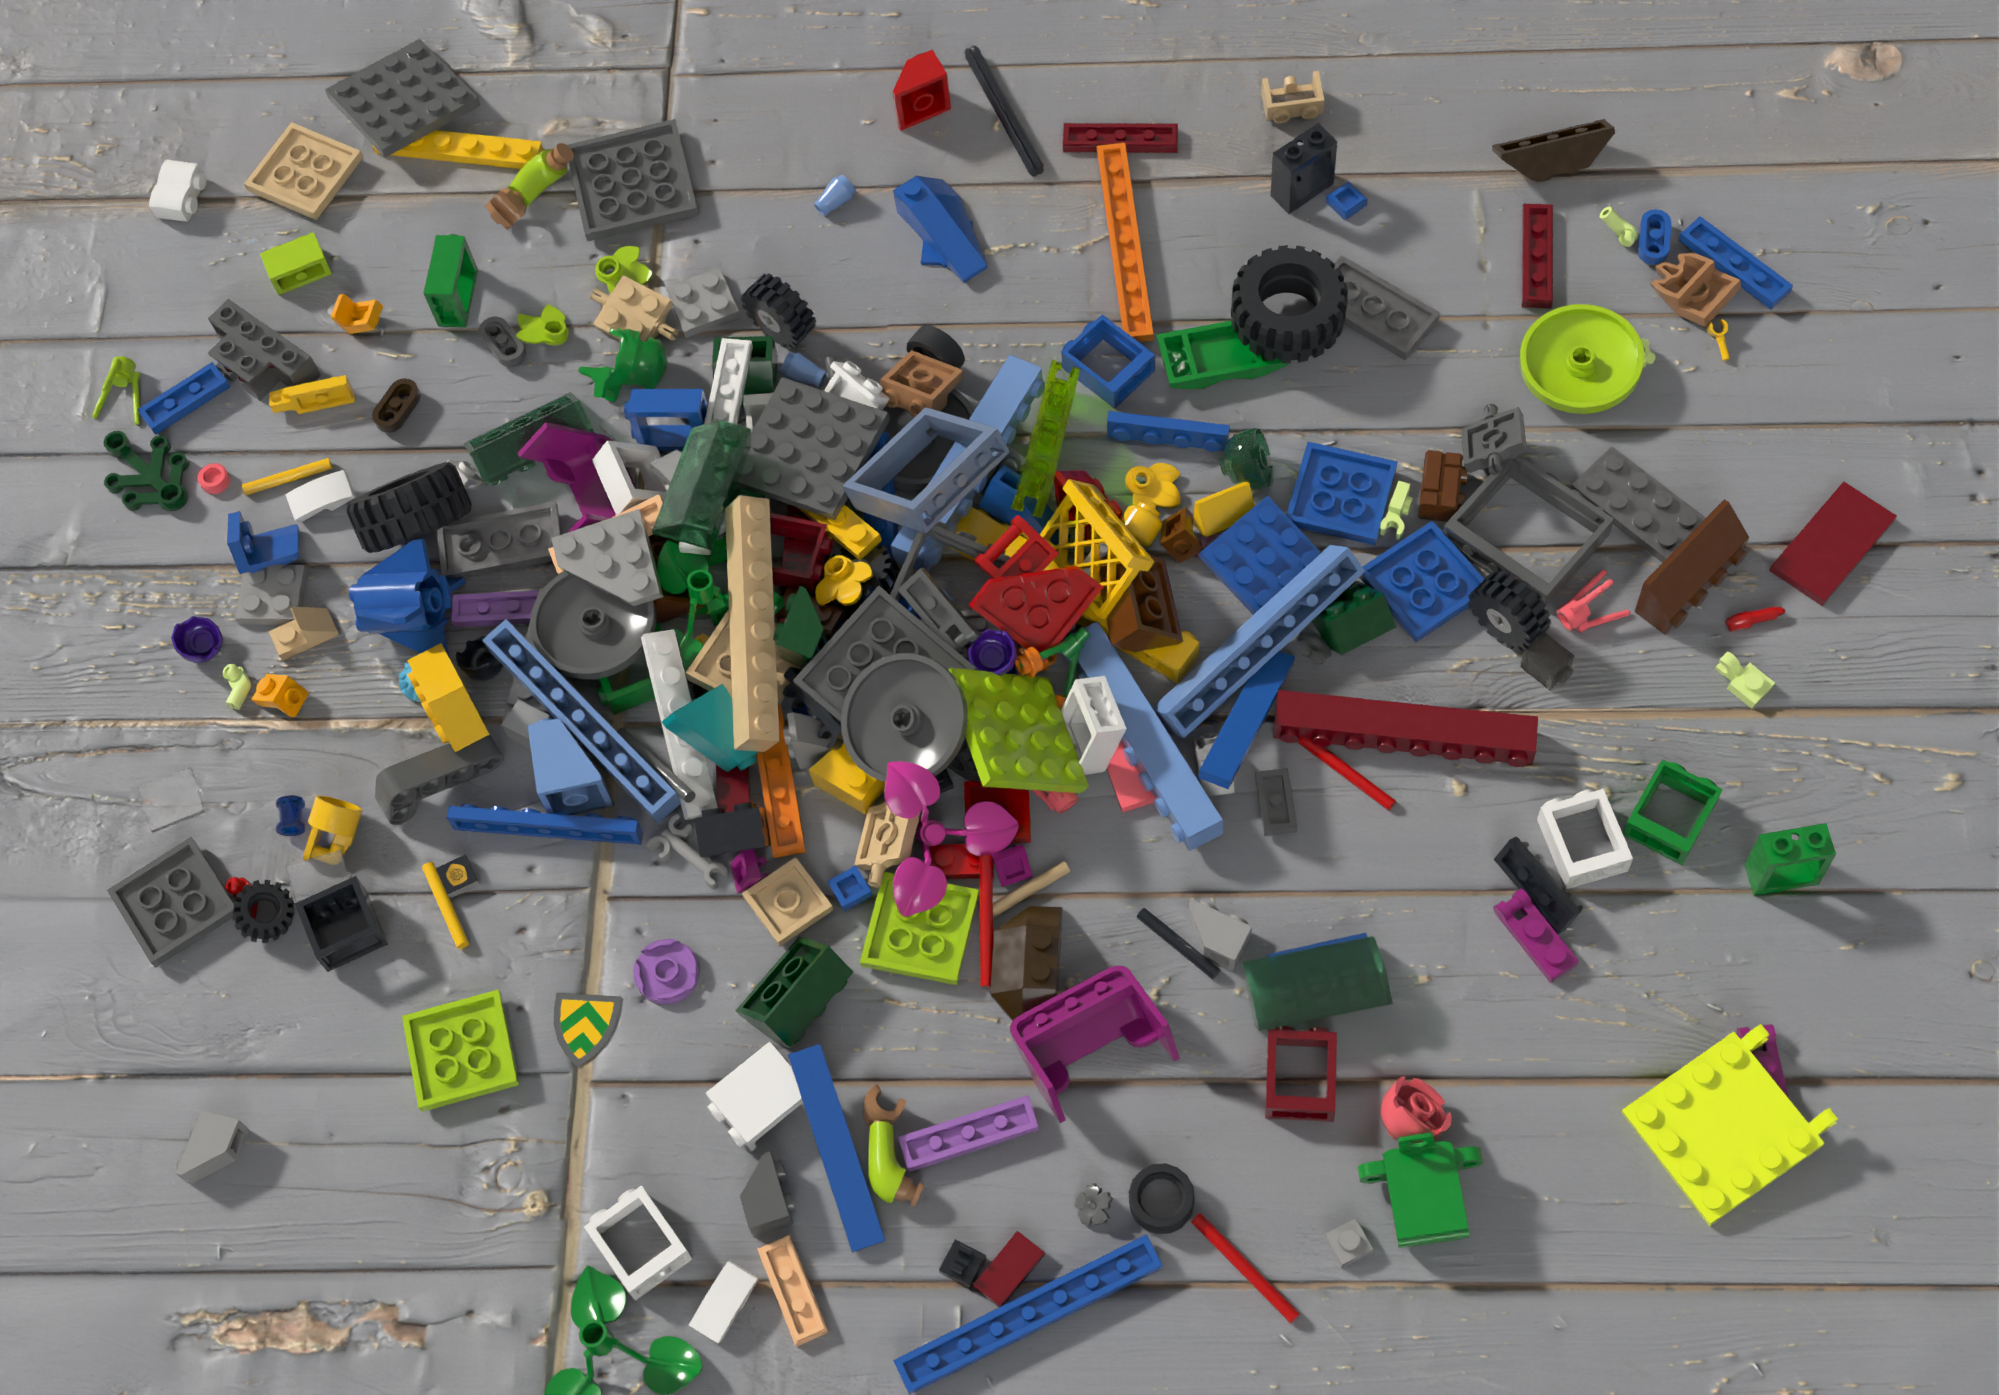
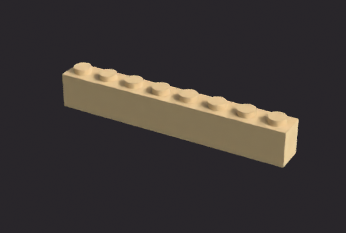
M740 495L725 508L734 750L765 752L779 742L775 641L773 640L775 625L769 499Z

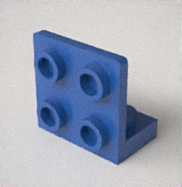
M240 511L228 514L227 544L239 574L246 572L256 573L265 567L276 564L286 565L300 557V532L297 524L254 535L249 520L244 521Z

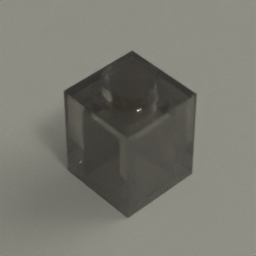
M1544 633L1523 653L1520 668L1550 691L1557 683L1564 684L1572 675L1573 669L1571 666L1574 655L1547 633Z

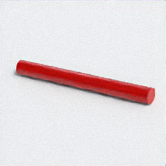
M1299 738L1297 742L1299 745L1389 811L1396 804L1394 798L1324 746L1313 744L1312 739Z
M991 855L979 856L980 986L990 988L993 957V864Z
M1201 1213L1194 1217L1191 1223L1292 1324L1300 1316V1313Z

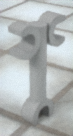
M678 814L672 816L669 820L668 828L660 836H655L648 841L646 845L648 851L652 853L657 847H664V850L658 855L660 861L664 863L671 858L673 848L704 874L708 887L716 890L718 886L711 878L715 873H721L727 878L729 873L726 866L718 862L711 864L704 857H700L698 852L683 841L693 835L694 829L692 825L688 824L683 830H677L676 827L682 822V819Z

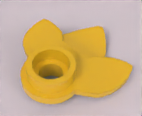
M1155 463L1149 468L1135 466L1127 472L1125 485L1133 494V505H1138L1141 502L1156 510V506L1172 508L1178 507L1181 504L1179 491L1173 484L1179 477L1180 472L1174 466L1166 463ZM1142 476L1145 478L1146 483H1138L1136 477Z
M841 555L830 558L824 566L825 578L816 586V601L820 606L834 599H837L844 606L854 605L862 596L861 583L873 576L872 569L865 562L853 563L850 559Z

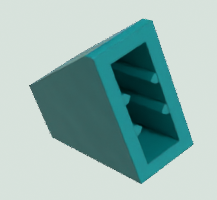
M723 684L674 711L662 721L665 728L726 772L737 766L742 771L757 762L754 756L759 752L734 750L732 697Z

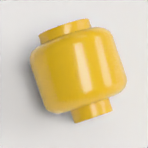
M1141 502L1138 505L1128 506L1120 519L1143 548H1149L1153 544L1162 527V521L1158 518L1160 513Z

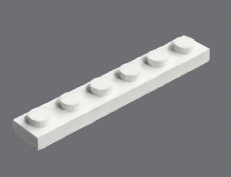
M673 629L643 634L641 641L673 773L696 794L695 799L690 803L685 802L679 796L684 819L702 817L701 811L718 808L706 758L665 728L662 723L671 713L692 702L675 631Z

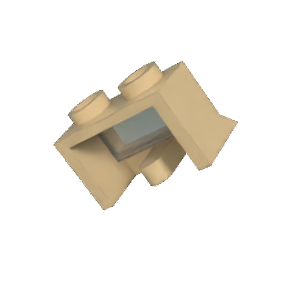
M1319 70L1313 71L1312 84L1297 86L1294 76H1288L1284 79L1283 88L1270 89L1268 78H1262L1260 96L1263 101L1266 121L1273 120L1275 123H1284L1291 117L1302 116L1303 119H1313L1320 113H1323L1325 100Z

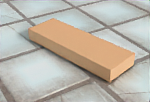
M790 1235L758 1248L757 1250L796 1347L829 1333Z

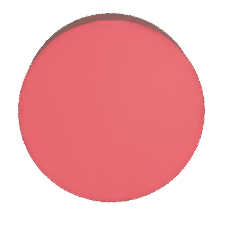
M212 463L200 470L198 482L206 493L218 494L229 486L230 475L223 465Z

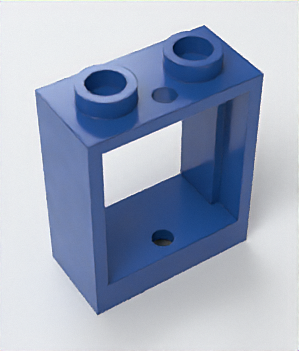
M1101 315L1094 322H1089L1074 341L1070 340L1065 344L1061 352L1062 369L1114 409L1155 372V354L1104 315ZM1102 340L1106 341L1131 361L1109 383L1080 362Z
M632 389L630 399L624 405V415L626 420H629L631 423V435L633 439H636L637 444L656 446L658 451H699L708 404L703 389ZM646 417H688L690 425H648Z

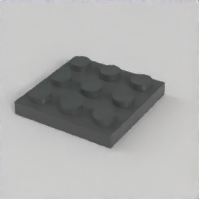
M192 837L107 890L150 963L155 968L233 918L234 902Z

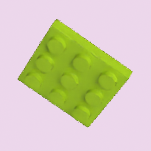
M884 872L882 886L878 890L860 958L861 967L958 985L980 896L979 889L947 884L945 895L936 906L905 917L899 912L894 899L893 881L895 873Z
M499 989L402 1016L416 1099L421 1112L520 1085L503 998Z

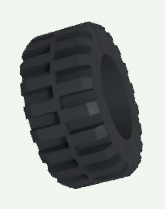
M1288 245L1278 246L1277 250H1272V248L1266 249L1261 252V256L1256 254L1247 260V265H1243L1238 271L1232 289V326L1234 332L1238 334V339L1245 346L1249 344L1251 352L1256 355L1263 354L1266 360L1273 362L1274 359L1282 360V363L1288 364L1291 363V360H1298V363L1308 361L1309 356L1317 358L1324 354V348L1330 349L1336 343V338L1341 335L1343 330L1348 289L1347 284L1344 282L1343 274L1338 268L1334 269L1335 264L1329 258H1321L1322 254L1313 249L1309 252L1302 246L1296 245L1295 249L1288 248ZM1294 293L1308 299L1315 308L1302 315L1284 316L1271 311L1263 302L1276 294Z
M444 462L408 474L360 495L347 503L346 513L362 549L368 553H376L420 538L461 519L464 515L470 513L472 503L456 466L450 462Z

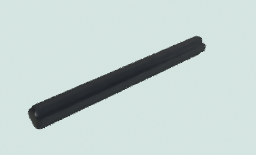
M977 46L967 48L964 52L965 58L1026 169L1033 177L1044 172V164Z

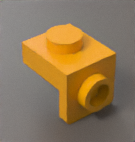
M341 294L337 298L331 319L349 334L375 330L379 322L383 305L376 299L355 303L345 294Z
M266 674L257 684L256 692L251 700L260 707L278 708L287 716L296 717L309 692L288 675Z

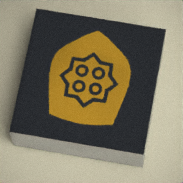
M466 854L436 868L450 899L480 885Z

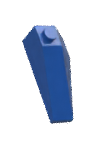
M915 176L893 190L897 213L963 283L987 269L986 261L961 199L943 179Z

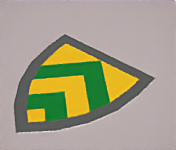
M556 994L554 1027L557 1040L565 1055L577 1068L594 1057L609 1039L618 1018L621 996Z

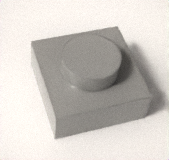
M1356 1218L1325 1233L1324 1237L1341 1268L1365 1257L1373 1251Z

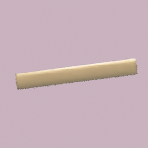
M1062 861L993 903V918L1068 874L1070 869L1066 862Z

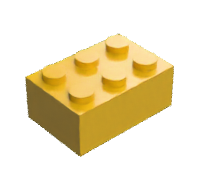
M442 643L407 660L412 669V672L407 675L443 744L449 742L454 752H457L490 735Z

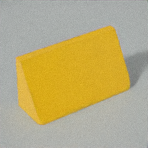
M1244 481L1195 501L1193 525L1203 536L1209 537L1230 528L1255 506L1250 483Z

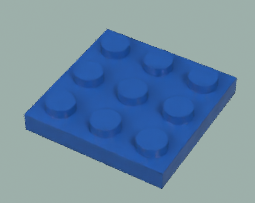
M1307 442L1286 515L1298 528L1376 546L1398 461Z
M1267 495L1202 550L1199 558L1249 612L1254 615L1320 555L1321 552Z
M1433 521L1362 566L1365 572L1359 577L1365 585L1385 595L1392 616L1415 642H1418L1469 608V594L1484 580V577Z

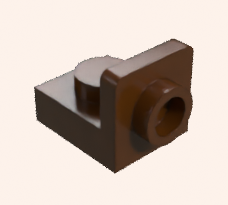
M1187 507L1163 520L1161 527L1160 544L1178 563H1182L1203 550V544L1193 534V514Z

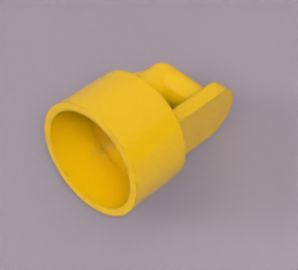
M317 795L308 819V824L312 826L303 854V861L311 863L315 859L333 866L340 864L343 855L353 843L363 809L341 799ZM323 831L334 834L330 849L318 846Z

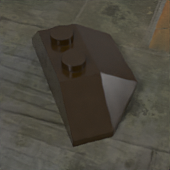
M1605 119L1495 144L1492 145V151L1501 160L1530 180L1544 182L1550 180L1551 176L1560 174L1574 175L1581 169L1589 168L1615 134V128Z
M1029 906L994 931L990 996L1012 1021L1019 1015L1058 995L1063 907Z

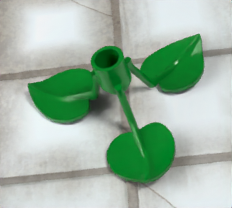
M667 540L661 550L657 565L660 585L671 594H680L688 588L691 598L686 634L684 635L681 631L674 629L684 672L686 673L703 648L700 641L691 638L697 604H707L714 596H717L725 606L729 607V600L721 593L720 587H714L712 575L708 572V562L702 554L681 553L678 544ZM773 591L775 617L784 607L785 601L779 594Z
M586 1266L575 1286L570 1310L574 1324L580 1329V1342L587 1348L583 1353L586 1358L587 1375L585 1376L581 1370L576 1368L561 1370L551 1378L544 1395H602L601 1389L591 1382L594 1378L593 1356H605L613 1348H617L636 1360L647 1364L643 1371V1380L651 1391L660 1395L674 1394L685 1388L701 1373L703 1365L697 1351L689 1343L678 1337L664 1336L655 1339L650 1346L649 1357L641 1355L621 1343L618 1339H615L605 1323L614 1322L623 1314L627 1304L625 1289L616 1279L601 1273L591 1266Z

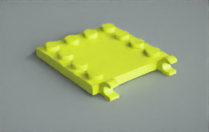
M1762 1024L1753 1028L1742 1039L1733 1031L1622 1109L1621 1112L1709 1226L1823 1147L1824 1142L1819 1135L1833 1127L1838 1120L1832 1110L1828 1108L1808 1123L1751 1053L1768 1041L1767 1037L1770 1036Z

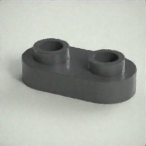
M490 317L482 322L479 328L481 338L499 363L506 367H514L522 363L526 357L523 342L516 337V333L506 320L501 317Z

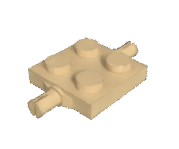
M624 275L610 295L603 293L597 288L593 289L595 294H590L591 300L603 305L593 325L596 329L620 341L621 338L609 333L610 328L639 331L640 340L647 342L649 337L655 338L658 334L671 341L675 340L674 336L677 337L678 330L665 324L666 316L674 304L671 299Z
M886 801L880 805L868 807L854 866L856 865L862 871L871 870L868 885L877 888L881 887L884 871L890 866L900 865L902 861L910 857L920 813L910 819L896 816L890 811Z

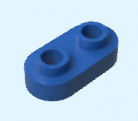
M1653 209L1644 213L1641 219L1638 255L1643 262L1650 265H1658L1667 259L1670 250L1671 218L1666 212Z

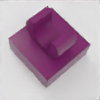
M1023 844L1013 845L1010 849L992 854L998 879L1002 887L1033 877Z
M754 849L741 850L730 864L737 894L745 892L770 875V873H760L759 868H762L767 860L764 857H756Z

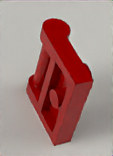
M1017 515L1010 522L1011 526L984 554L979 553L973 562L991 579L1043 571L1059 553L1022 517ZM1020 534L1024 535L1028 540L998 569L993 562Z

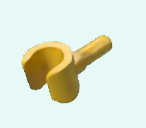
M1723 319L1719 320L1721 331L1716 333L1712 322H1709L1706 326L1707 333L1716 338L1722 360L1727 361L1730 359L1724 334L1728 330V324Z

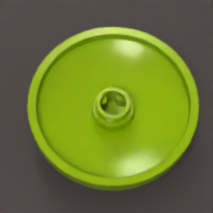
M1574 304L1549 311L1530 326L1521 344L1519 365L1526 386L1540 401L1563 412L1591 414L1608 410L1618 405L1634 391L1643 371L1644 348L1635 328L1619 314L1596 305Z

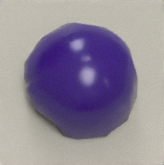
M191 616L188 620L177 623L171 637L175 651L183 659L193 663L209 661L220 652L223 644V637L219 626L208 618Z
M988 629L982 632L975 642L971 643L968 649L969 662L978 671L994 672V674L1002 676L1012 670L1017 660V647L1006 631Z

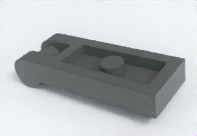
M920 568L897 589L927 626L959 654L964 651L963 647L970 641L975 642L981 636L977 628L965 618L925 568ZM956 625L961 633L954 638L949 631Z

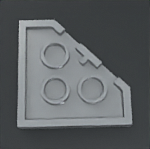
M640 509L551 538L557 565L561 570L585 580L588 584L606 593H610L632 606L663 597L644 516Z

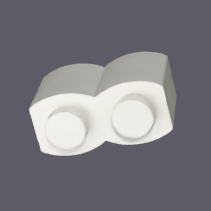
M167 159L164 161L159 172L158 183L154 186L149 201V207L155 218L185 222L190 220L192 214L197 211V197L206 186V176L199 164Z

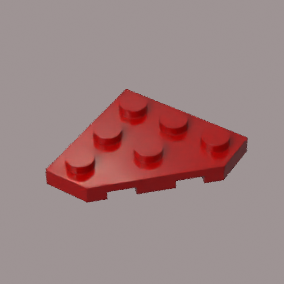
M1078 566L988 579L969 603V606L1001 631H1006L1013 640L1024 648L1034 647L1038 653H1041L1058 645L1103 589V586Z

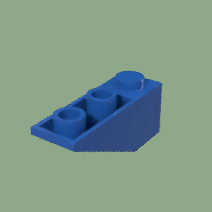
M1005 465L991 479L979 504V507L1010 526V522L1019 515L1039 534L1054 514L1031 481ZM1056 529L1049 539L1054 546L1059 545V529Z

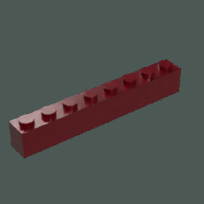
M1278 690L1273 738L1280 739L1286 743H1296L1299 741V738L1312 739L1313 744L1320 746H1329L1331 744L1343 745L1352 750L1372 748L1382 753L1400 751L1409 752L1411 755L1418 757L1429 754L1442 756L1448 760L1467 758L1475 759L1479 763H1492L1496 761L1505 762L1514 767L1533 765L1537 746L1538 716Z

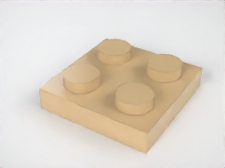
M796 857L742 893L745 901L779 947L833 911L831 903Z

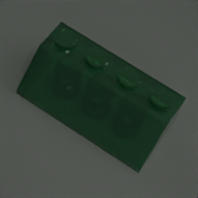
M569 392L463 443L485 485L489 483L493 486L500 484L509 478L508 474L516 470L524 472L536 465L534 460L519 458L518 452L545 422L595 433L579 399Z
M720 420L691 429L652 529L653 534L713 550L725 518V508L730 505L751 449V428Z
M1374 936L1242 962L1255 1029L1259 1031L1393 1004L1387 972Z

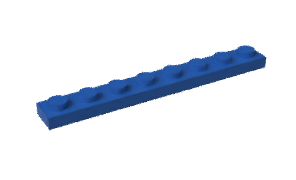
M1146 1234L893 1361L908 1394L911 1395L1163 1269V1265Z

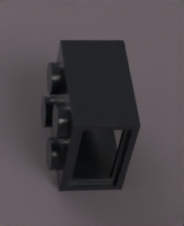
M748 802L733 805V812L725 813V808L701 811L702 817L694 818L700 857H714L740 852L741 850L771 847L766 809L757 807V803Z
M356 876L295 903L315 957L327 972L388 945L367 890Z

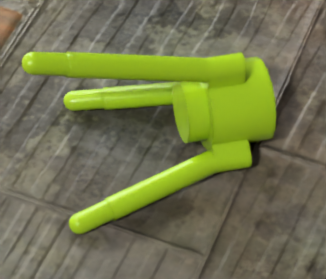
M117 356L112 359L109 373L102 386V393L92 413V418L96 419L112 385L126 387L129 383H132L134 423L137 426L140 425V414L137 409L140 408L139 380L141 373L135 371L136 364L133 360L123 356Z

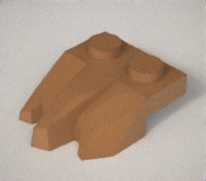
M1696 253L1679 254V265L1663 262L1655 266L1658 275L1662 279H1656L1651 282V287L1679 316L1704 327L1741 289L1740 279L1715 270L1713 260Z

